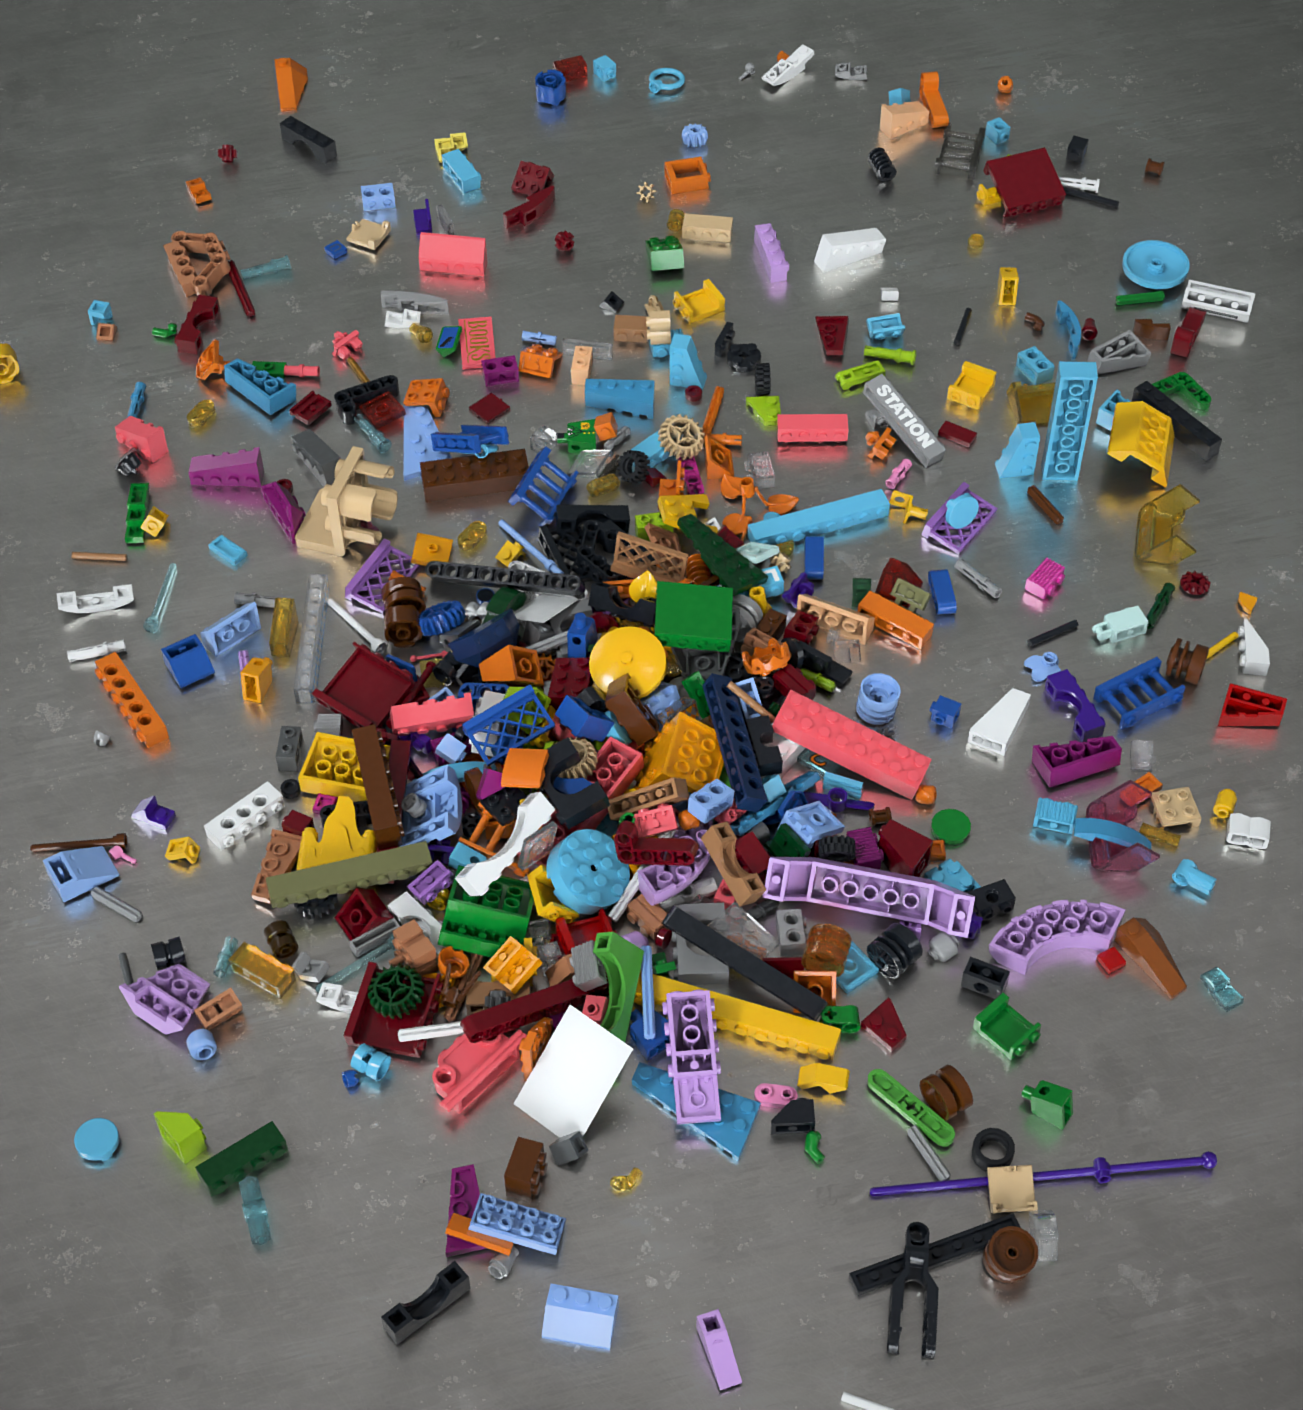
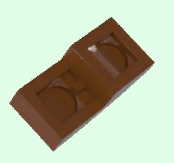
M1135 319L1133 334L1143 338L1168 341L1171 327L1170 323L1153 324L1152 319Z

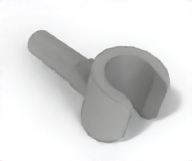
M751 62L746 64V71L739 77V80H742L749 73L751 75L755 73V66Z

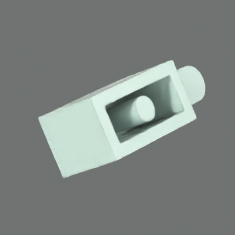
M1137 605L1104 615L1103 622L1094 625L1092 631L1097 634L1099 641L1109 638L1112 643L1145 634L1148 620Z

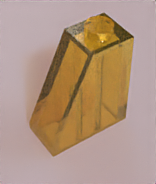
M275 599L269 641L272 656H291L299 624L294 599Z

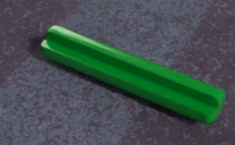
M1163 291L1119 295L1116 296L1115 301L1118 306L1163 301L1165 294Z

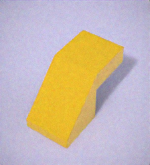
M821 1063L800 1067L797 1086L802 1090L821 1086L829 1094L844 1091L848 1088L850 1071L845 1068Z

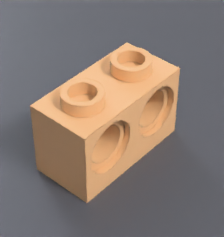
M575 346L571 367L572 384L585 385L586 379H590L593 364L592 347Z

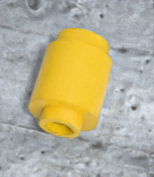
M1223 789L1218 793L1213 808L1214 813L1218 817L1229 818L1230 814H1233L1237 802L1236 793L1231 789Z

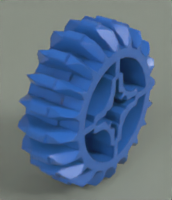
M449 600L426 608L425 611L420 613L419 618L422 635L432 637L441 633L444 634L461 625L466 618L464 607L457 600Z

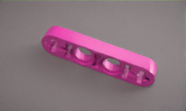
M694 456L690 460L687 458L684 461L679 457L677 461L681 460V467L690 466L693 468L692 470H685L683 478L687 494H696L694 492L695 489L697 494H704V487ZM695 479L697 482L690 483L688 480Z

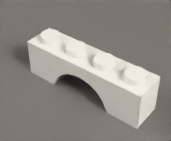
M406 891L387 905L388 910L400 927L415 919L420 928L430 934L429 940L436 949L437 958L435 959L438 963L440 951L446 948L445 946L437 945L443 922H438L428 908L424 909L420 901Z

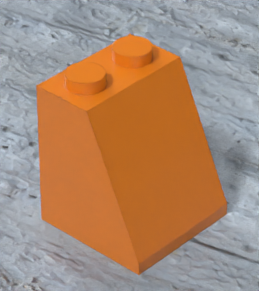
M507 645L479 663L481 678L484 682L506 684L510 687L544 685L537 650Z

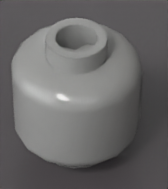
M941 931L929 940L930 949L928 952L935 961L939 959L942 962H946L958 953V946L960 944L954 935Z

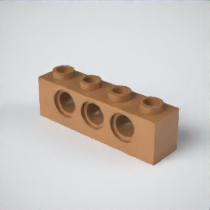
M673 777L610 799V806H608L610 820L619 821L620 817L626 812L638 814V810L649 808L653 810L657 809V806L660 804L669 803V805H673L689 799L686 779Z

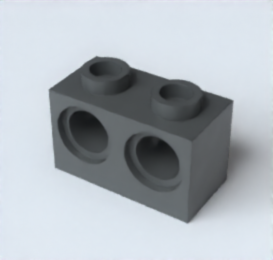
M281 726L276 752L279 771L298 772L304 741L301 727Z

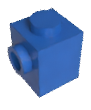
M940 695L937 702L933 701L930 707V712H932L931 721L952 729L960 716L961 703Z

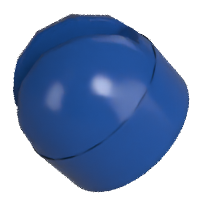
M355 1070L342 1072V1080L346 1088L353 1087L359 1082V1078H355V1074H358Z

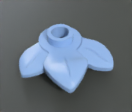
M1046 652L1042 656L1033 655L1024 662V666L1033 669L1032 679L1038 682L1046 680L1048 675L1061 671L1058 667L1059 659L1053 652Z

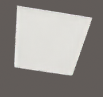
M541 594L516 610L514 614L520 620L545 623L579 599Z

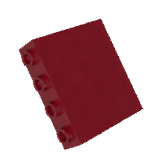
M1045 147L989 160L983 169L985 175L990 174L1005 208L1003 217H1014L1017 214L1030 213L1037 209L1043 210L1050 206H1059L1063 203L1066 196Z
M353 642L352 644L356 649L324 690L320 691L316 688L312 696L320 705L335 714L341 713L343 719L358 728L374 724L376 728H381L390 717L391 706L400 705L416 683L412 679L413 675L408 670L399 669L398 665L391 660L387 662L378 652L372 653L366 645H359Z
M369 962L343 1035L347 1045L359 1047L365 1043L377 1051L420 1058L422 1051L426 1049L427 1039L400 1042L398 1032L400 1029L433 1025L434 1013L438 1012L439 998L444 986L441 974L437 973L436 979L422 977V982L425 985V989H423L425 996L420 997L422 1004H416L417 1010H409L410 1015L403 1013L402 1019L398 1015L394 1019L390 1018L389 1015L385 1018L381 1013L378 1014L368 998V993L370 992L368 986L372 985L371 978H377L376 972L382 973L383 970L379 969L377 963ZM403 980L404 984L411 986V982ZM382 996L383 1001L390 1002L389 998Z

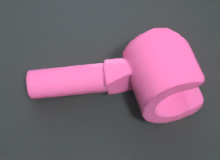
M118 845L109 850V856L114 861L121 857L133 864L137 863L136 859L124 853Z

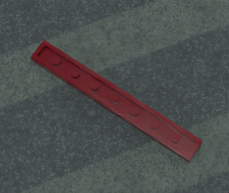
M391 740L388 764L402 821L403 809L401 804L406 794L412 743L405 740ZM399 846L391 847V848H387V849H383V850H379V848L377 847V852L384 851V850H389V849H393V848H397V847H399ZM395 880L389 881L388 883L394 884Z

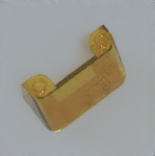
M1021 381L1011 383L1006 393L1017 424L1035 422L1036 425L1048 424L1055 383L1027 386V383L1021 386Z

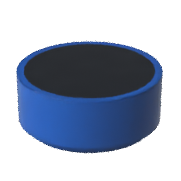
M489 588L480 589L476 594L477 603L481 605L483 602H490L494 596V591Z

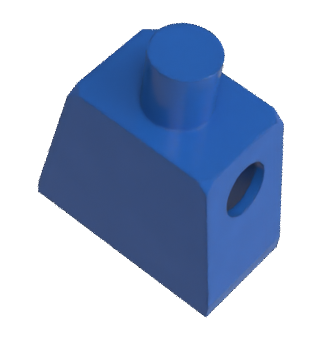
M584 613L575 614L568 630V658H588L589 644H595L598 639L595 619L586 617Z
M638 1009L632 1011L630 1020L633 1023L630 1025V1036L644 1059L648 1062L666 1049V1043H670L669 1035L665 1036L664 1023H667L668 1020L655 1011L656 1037L647 1040L644 1038L643 1014Z

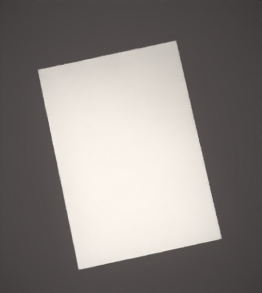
M569 1005L516 1098L514 1105L559 1138L580 1131L583 1137L633 1048L572 1005Z

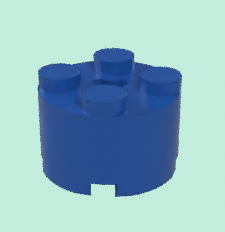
M547 70L546 73L542 71L536 75L537 101L554 106L559 105L560 101L566 97V78L563 76V73L558 70Z

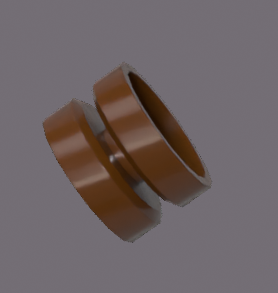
M398 577L390 580L383 586L381 596L385 613L388 607L398 605H414L419 613L425 611L426 604L422 588L416 579Z
M947 1064L937 1070L935 1075L930 1074L920 1080L921 1094L927 1106L945 1121L956 1116L957 1111L962 1112L973 1105V1096L969 1085L960 1072L951 1065Z
M1014 1226L999 1229L987 1242L983 1251V1263L987 1272L994 1279L1002 1283L1013 1284L1021 1281L1034 1268L1038 1259V1246L1035 1239L1026 1230Z

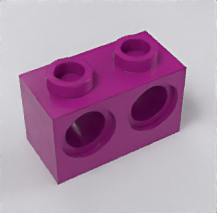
M515 355L481 360L482 374L486 387L519 382V371Z

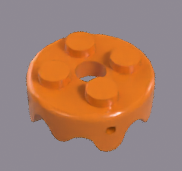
M775 638L769 639L766 648L755 647L752 657L747 651L742 652L743 664L747 673L752 675L760 674V676H767L771 671L787 666V662L791 658V652L787 643L783 642L780 645Z

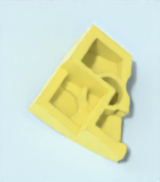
M466 133L450 134V138L434 139L439 163L442 162V154L456 149L463 151L468 148Z

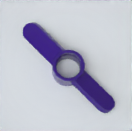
M838 787L832 788L828 795L803 792L808 804L820 801L825 807H828L830 811L835 813L844 811L846 807L869 810L874 809L875 806L872 802L847 799V792ZM838 798V799H841L842 801H841V802H835V801H833L832 799Z

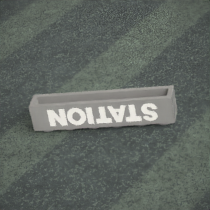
M881 374L865 383L863 394L925 468L943 459L946 451L944 445L936 439L932 430L926 427L921 417L915 414L911 405L905 402L900 392L895 390L889 379Z

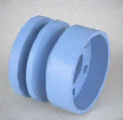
M874 673L865 677L862 680L856 703V711L859 717L873 725H882L890 722L894 718L901 693L900 685L894 678L883 673Z

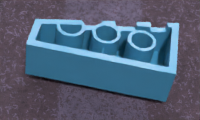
M238 358L224 365L225 382L269 415L296 401V384L291 382L288 384L280 377L274 378L265 370H256V366Z
M586 379L585 406L604 410L611 408L618 413L626 411L632 413L633 416L645 415L648 419H653L655 380Z

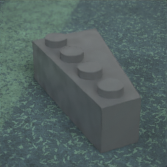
M311 429L292 436L293 444L291 446L294 453L299 455L323 487L326 484L332 485L335 481V467L338 460L341 459L340 456Z

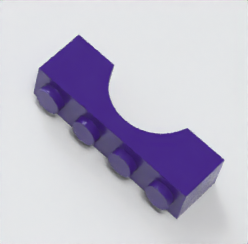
M1068 669L1048 675L1045 689L1053 701L1068 703L1078 712V715L1075 717L1073 730L1081 742H1087V739L1103 736L1106 726L1104 718L1097 713L1094 704L1088 700L1085 691L1079 687L1076 678L1070 674Z

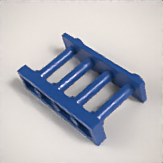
M461 425V433L435 432L431 434L433 451L477 454L481 452L482 444H509L506 426Z
M547 446L537 453L508 500L513 506L518 501L520 503L523 502L540 515L543 519L539 527L545 524L549 525L554 520L556 505H560L569 488L571 489L577 482L575 478L579 473L575 471L568 476L549 460L548 455L551 450ZM541 466H546L565 482L562 488L542 473ZM533 479H540L557 493L555 499L537 487ZM531 490L549 504L548 511L546 512L527 497L525 492Z
M1158 657L1096 686L1093 699L1097 703L1108 700L1121 715L1119 725L1121 730L1128 726L1131 727L1137 721L1173 703H1179L1183 699L1185 686L1181 685L1174 689L1159 673L1162 661ZM1150 677L1154 678L1167 693L1158 696L1144 680ZM1138 685L1149 696L1151 701L1143 704L1129 688ZM1124 693L1136 708L1128 712L1114 695Z

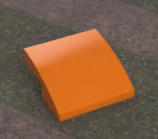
M509 748L503 768L501 787L541 788L545 777L544 768L549 758L548 749Z

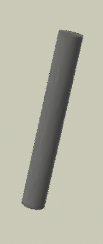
M120 953L118 957L124 982L130 985L134 982L127 954Z

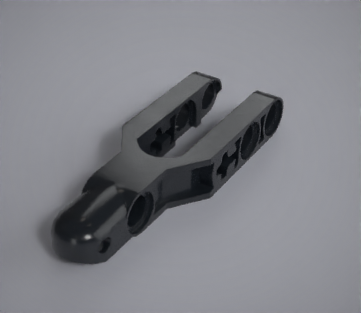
M921 1222L910 1223L907 1227L903 1271L892 1283L890 1289L887 1353L899 1355V1339L902 1332L900 1318L903 1310L904 1284L909 1281H916L925 1289L922 1357L934 1359L939 1288L928 1272L930 1232L929 1228Z

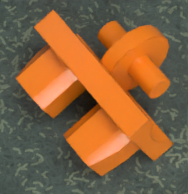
M887 427L881 437L878 431H870L866 434L867 445H874L868 454L869 458L872 459L875 455L882 460L884 459L889 450L882 446V444L891 449L897 440L889 434L892 429Z

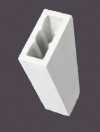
M1012 688L971 727L968 743L1004 756L1029 707L1031 694Z

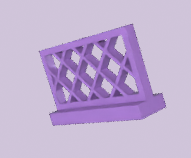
M965 482L958 487L925 524L921 534L925 538L931 536L958 555L998 509L968 489L970 485ZM965 493H969L978 501L979 509L975 518H979L980 524H972L971 522L966 527L955 529L946 522V511L948 509L946 504L950 499H956ZM980 508H986L990 513L982 514ZM961 529H970L971 534L963 535ZM938 530H945L946 536H941L936 532ZM949 530H957L958 535H950ZM952 540H960V547L954 545Z
M384 538L345 587V598L349 601L355 599L383 614L385 612L384 605L381 607L375 604L374 601L382 599L381 594L373 595L371 591L380 588L382 591L386 583H382L381 577L390 576L392 573L391 565L400 564L402 570L395 571L403 574L405 577L412 578L421 565L413 564V568L405 569L403 563H411L412 557L390 546V541ZM392 553L398 556V559L389 561L388 556ZM388 566L389 572L379 573V567ZM378 578L379 584H369L370 579ZM368 590L370 596L362 597L359 593L360 591Z

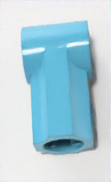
M1183 859L1172 874V878L1177 884L1181 886L1190 885L1207 895L1210 894L1217 880L1199 870L1197 865L1189 859Z

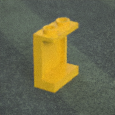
M710 279L703 281V288L683 296L678 291L674 292L673 305L681 312L682 317L691 324L725 311V298Z
M965 361L958 379L954 385L950 384L948 387L947 399L979 410L995 385L997 372Z
M541 864L527 875L538 916L556 922V919L564 917L566 924L572 923L573 920L579 917V913L567 908L554 895L553 891L555 888L551 878L547 879L545 865Z

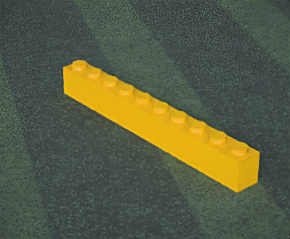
M640 970L634 1002L643 1006ZM653 974L654 1008L660 1012H663L662 1002H666L667 993L674 991L691 992L698 989L707 990ZM710 991V999L714 998L715 1011H711L712 1019H716L718 1029H727L742 1036H751L762 1042L768 1041L779 1047H788L803 1054L808 1053L823 1060L833 1061L840 1042V1028Z

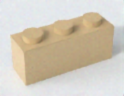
M685 213L682 238L730 243L733 231V217Z

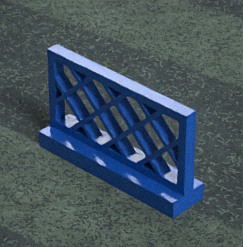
M528 685L463 723L462 727L463 732L469 737L486 765L490 766L507 756L509 748L524 746L554 728L555 723L535 695L532 686ZM533 700L537 705L536 712L526 711V704ZM512 712L521 713L519 722L508 720L509 714ZM523 714L535 716L533 725L521 723ZM537 717L545 718L549 723L543 728L535 726ZM495 722L504 723L502 732L491 730L492 724ZM507 724L518 726L516 735L505 733ZM520 727L532 729L530 736L526 738L518 736ZM478 732L487 733L485 742L476 741L473 735ZM490 734L501 736L499 745L488 743ZM503 737L515 739L513 746L509 748L501 746ZM486 747L498 749L496 756L488 759L485 754Z

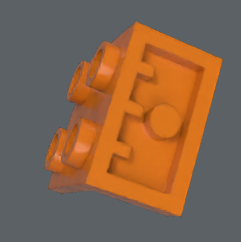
M532 344V346L521 351L518 371L551 378L554 361L562 357L563 353L558 352L556 348L545 349L542 348V345Z
M678 460L677 479H660L659 496L684 495L681 491H684L685 480H681V478L685 476V467H681V460Z

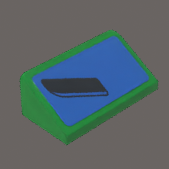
M442 327L436 351L443 357L456 351L462 327Z

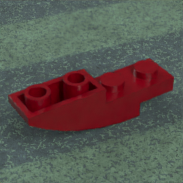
M552 185L526 197V203L504 212V226L507 229L519 223L526 226L542 216L555 200V187Z

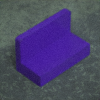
M425 199V209L413 210L417 236L421 232L432 233L428 199Z

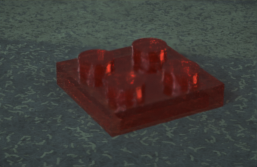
M389 391L359 406L360 412L376 430L406 415L405 409Z

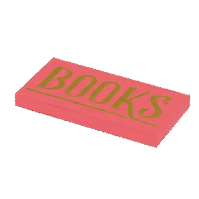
M492 316L458 319L459 326L462 327L460 335L462 370L482 368L481 360L496 358Z

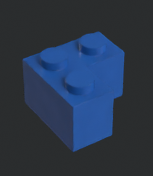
M570 695L565 696L555 713L560 719V723L570 728L574 736L578 738L585 737L592 742L594 740L603 742L615 723L604 712L591 709L580 698Z

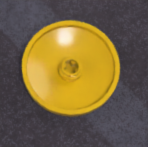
M621 627L606 633L593 647L589 660L591 677L601 692L607 695L609 683L629 673L631 686L634 690L638 689L640 695H638L639 699L649 695L660 685L667 668L666 654L661 642L649 631L638 627Z

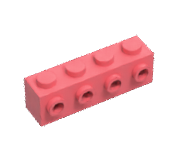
M777 414L778 442L847 441L848 416L847 414Z

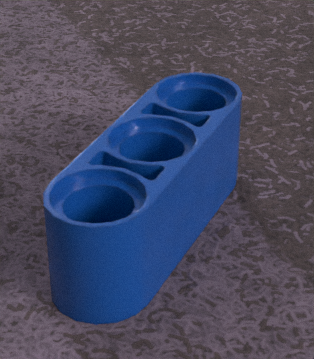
M805 536V572L808 580H823L824 536Z
M948 569L929 571L928 582L936 614L956 613V599Z

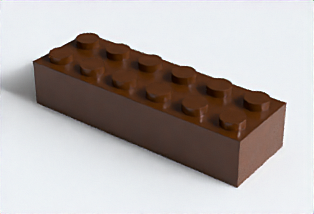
M525 448L488 453L484 458L471 455L420 462L425 502L514 491L529 468Z
M375 724L352 729L378 848L383 850L403 845L401 837H404L405 834L381 731L377 732Z

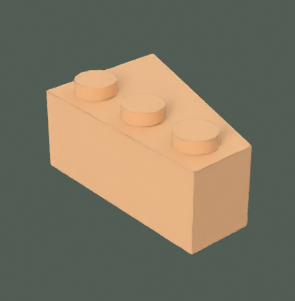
M919 101L904 102L901 105L897 103L888 106L882 104L880 130L889 139L898 137L928 124L929 110Z

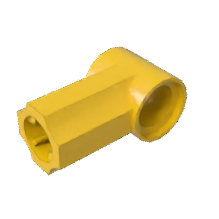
M761 586L749 589V597L757 602L764 617L768 610L772 609L766 601L765 589Z

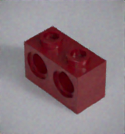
M797 610L785 628L783 639L793 637L798 640L797 643L801 640L810 645L813 635L816 636L819 630V625H817L819 617Z

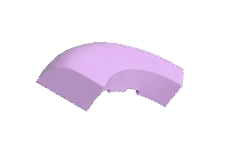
M712 820L706 824L700 821L698 828L686 831L679 825L678 830L672 836V838L693 839L698 843L699 849L691 865H650L638 871L639 890L650 905H656L677 895L702 873L711 856L701 837L713 825Z
M1058 900L1053 901L1049 905H1038L1026 910V913L1019 917L1012 918L1008 925L1004 928L1002 927L989 944V952L998 963L1023 975L1026 974L1028 969L1038 959L1056 950L1087 948L1104 952L1110 948L1126 910L1100 902V904L1088 903L1087 900H1080V902Z

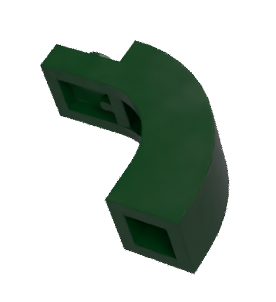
M507 586L500 588L490 600L486 608L487 614L482 624L510 608L513 611L518 610L524 605L527 595L524 592Z

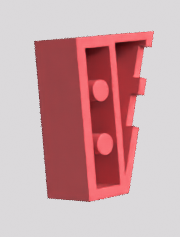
M129 416L115 426L117 440L127 445L130 449L136 448V452L145 460L147 459L154 463L169 452L164 430L161 426L153 427V423L145 424L143 420L133 416Z

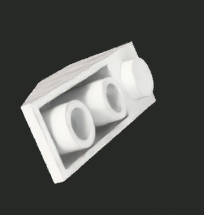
M1244 619L1242 626L1238 628V637H1241L1239 652H1242L1240 666H1243V674L1266 676L1270 665L1269 649L1250 622Z

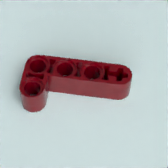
M1192 307L1189 308L1181 327L1178 326L1176 329L1171 354L1188 358L1206 316L1205 311Z
M630 821L621 822L614 836L618 860L624 864L691 865L699 849L698 843L689 838H638L636 825Z

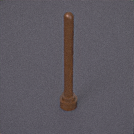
M118 833L113 838L33 844L30 846V850L32 852H44L99 846L114 847L117 845L122 849H127L128 840L126 833Z

